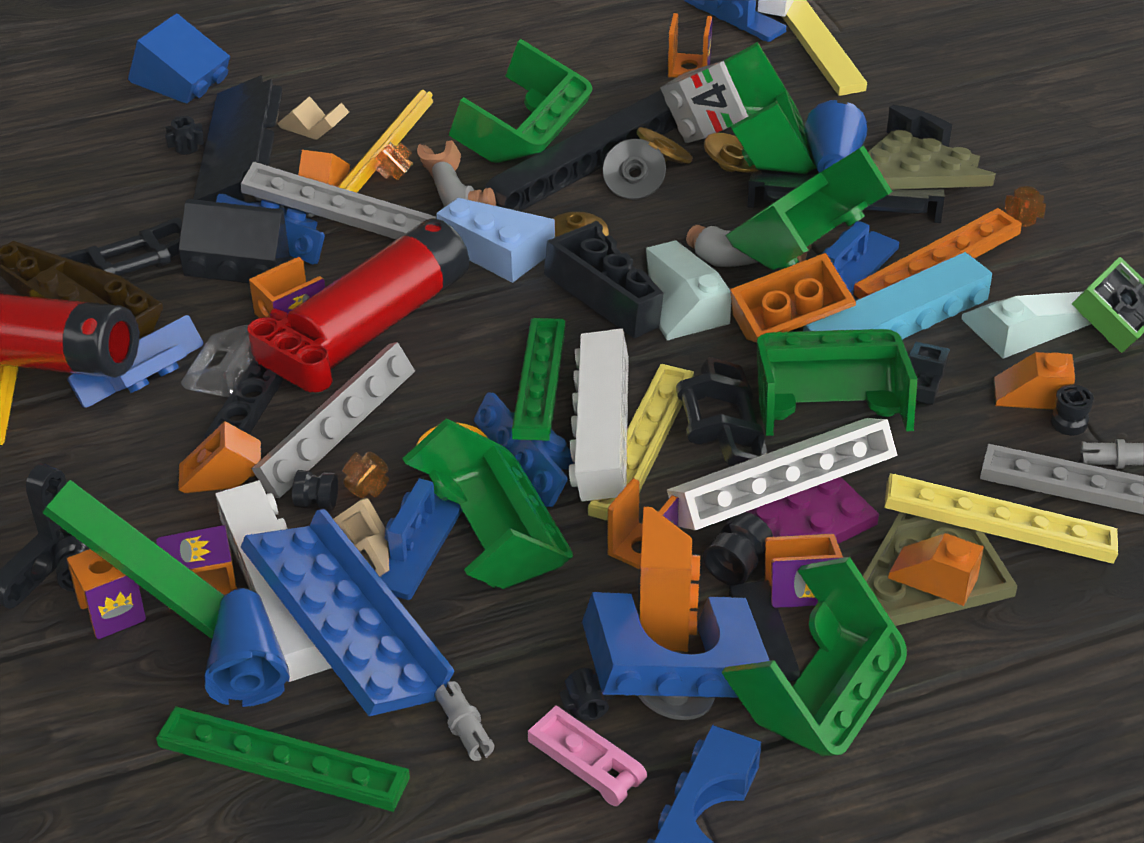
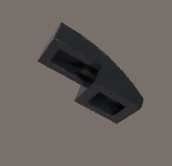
M892 105L889 107L886 132L889 134L892 131L903 130L911 133L912 137L935 139L940 141L941 145L949 147L952 124L924 111Z
M915 342L909 358L918 379L916 401L933 405L945 371L950 349Z

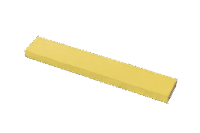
M794 0L786 16H782V18L838 96L866 91L867 81L806 0Z
M660 364L627 429L626 486L633 478L639 480V493L683 404V401L679 400L677 396L676 386L680 381L694 377V371ZM615 498L591 500L588 505V516L608 521V507Z
M891 473L889 475L884 508L1114 564L1118 556L1117 528Z

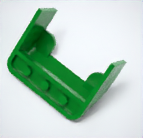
M520 39L517 42L505 77L528 90L524 104L532 112L531 115L516 130L463 97L460 100L448 136L494 163H503L540 153L545 150L587 103L592 92V85L583 76Z
M756 42L724 60L748 114V117L731 125V128L744 148L741 152L749 167L755 165L758 170L808 174L817 169L805 137V127L801 115L759 43Z
M863 145L810 178L725 236L732 247L773 271L777 268L782 270L799 262L797 257L808 251L807 246L843 222L848 227L865 216L862 210L893 191Z
M888 329L771 332L758 337L759 405L766 436L774 435V420H783L796 411V403L866 400L868 407L875 411L877 415L888 417L900 413L906 431H914L918 379L903 340L897 332Z
M446 418L402 458L406 465L429 474L434 484V493L443 501L449 499L460 505L485 549L482 554L464 569L468 576L486 582L493 588L497 586L506 589L561 568L573 557L571 548L520 463L504 446Z
M850 557L802 565L798 569L799 574L818 601L810 614L809 629L820 648L793 686H791L774 660L725 667L721 672L759 726L821 756L841 755L846 752L904 665L907 656L906 644L902 635Z

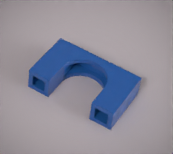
M592 592L582 620L603 695L738 698L722 675L723 669L729 666L770 661L746 598H707L697 624L706 652L694 655L673 652L653 641L646 634L640 623L632 594Z

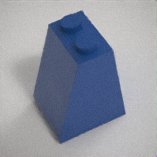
M176 13L137 40L128 80L133 84L187 104L196 96L198 98L202 97L215 82L219 84L225 79L229 72L227 66L230 55Z

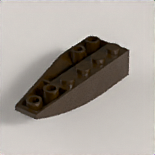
M16 241L0 247V276L20 296L120 305L129 309L136 318L139 328V339L153 332L163 310L162 303L121 276Z

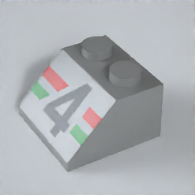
M724 61L685 72L660 87L665 97V102L670 108L685 143L704 139L708 135L718 133L748 117Z

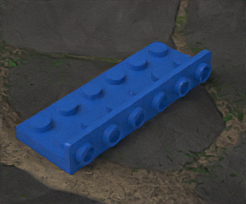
M325 509L316 511L310 526L245 535L240 548L368 716L437 701L435 692L443 684L445 688L447 687V682L450 681L454 673L453 667Z

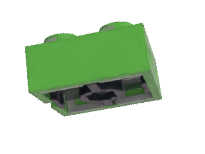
M1119 257L1071 304L1122 353L1144 333V279Z

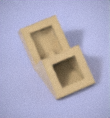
M309 96L277 124L281 129L317 140L332 129L349 111L340 103L325 115Z
M368 498L360 500L333 518L379 576L390 571L388 541L385 540L386 528Z

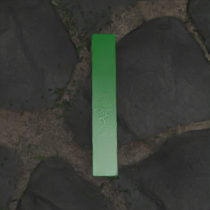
M531 319L512 425V439L550 441L565 336L564 319Z
M69 480L46 506L43 514L209 638L213 639L220 602L225 595Z
M175 706L156 737L158 747L392 812H394L410 779L409 769L177 706Z

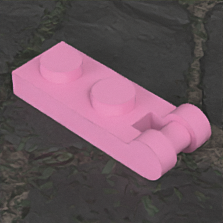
M557 705L528 730V742L598 790L602 797L613 806H618L627 798V790L631 787H638L647 778L645 768L637 760ZM612 768L620 773L616 778L608 773Z

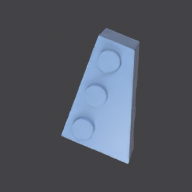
M457 198L436 213L437 219L443 220L452 226L461 236L467 247L469 261L512 283L546 258L547 240L555 238V219Z

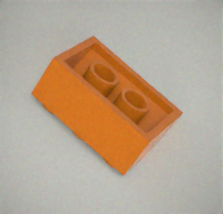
M826 253L730 289L733 316L746 339L757 342L758 337L762 334L789 332L856 306L855 299Z
M644 507L640 578V623L646 634L660 646L671 651L688 652L689 635H697V611H690V608H698L699 584L691 583V580L699 581L700 556L692 555V538L654 508Z

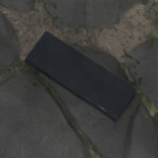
M764 580L730 585L729 596L731 598H746L769 660L776 662L788 681L797 680L800 670L778 608L772 606L769 581Z

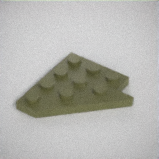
M896 130L890 132L868 152L892 190L985 187L994 185L996 173L978 168L979 155L972 154L967 148H951L941 145V142L935 139L912 137V134L907 131Z
M903 512L898 514L863 575V578L895 626L1015 597L1017 584L984 532ZM944 533L984 546L978 580L965 605H959L889 579V572L903 547Z

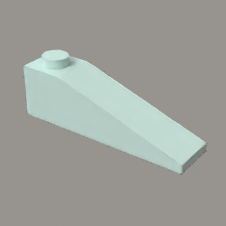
M676 240L646 248L648 276L664 293L659 329L666 340L730 324V289L716 270Z
M1082 292L1014 296L963 313L961 318L1003 359L1091 324L1071 304Z

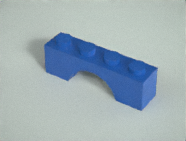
M712 725L705 741L699 739L694 747L691 757V764L693 765L689 773L683 771L678 779L675 788L676 799L673 805L666 804L661 813L658 823V830L660 831L656 839L650 838L647 843H714L701 831L696 820L702 812L717 803L735 800L744 801L759 769L761 741Z

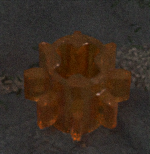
M390 141L374 158L380 163L376 170L385 179L392 175L398 180L413 165L408 159L412 152L402 142L396 147Z
M1022 186L1015 189L1014 196L1006 195L1004 209L1007 210L1008 215L1022 223L1021 227H1028L1036 224L1037 217L1044 218L1047 204L1043 203L1044 195H1040L1037 189Z
M355 452L342 469L347 474L343 479L345 486L360 498H365L369 492L376 498L390 480L385 476L389 471L387 464L372 452H367L363 457Z

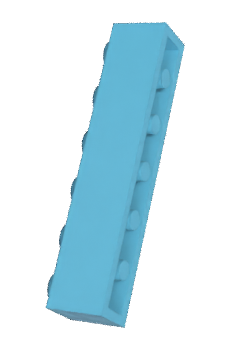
M964 252L856 301V306L804 325L803 331L888 329L900 334L903 340L914 333L927 329L940 321L953 317L966 309L988 300L992 272Z

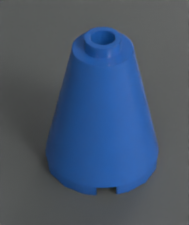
M829 100L818 104L810 111L805 123L804 132L819 173L862 147L867 136V121L863 112L854 104L848 102L846 105L837 103V100Z
M244 588L235 589L226 594L220 602L204 675L205 689L211 698L225 705H229V699L242 700V707L267 703L285 691L284 684L286 681L289 682L290 678L289 668L260 595Z

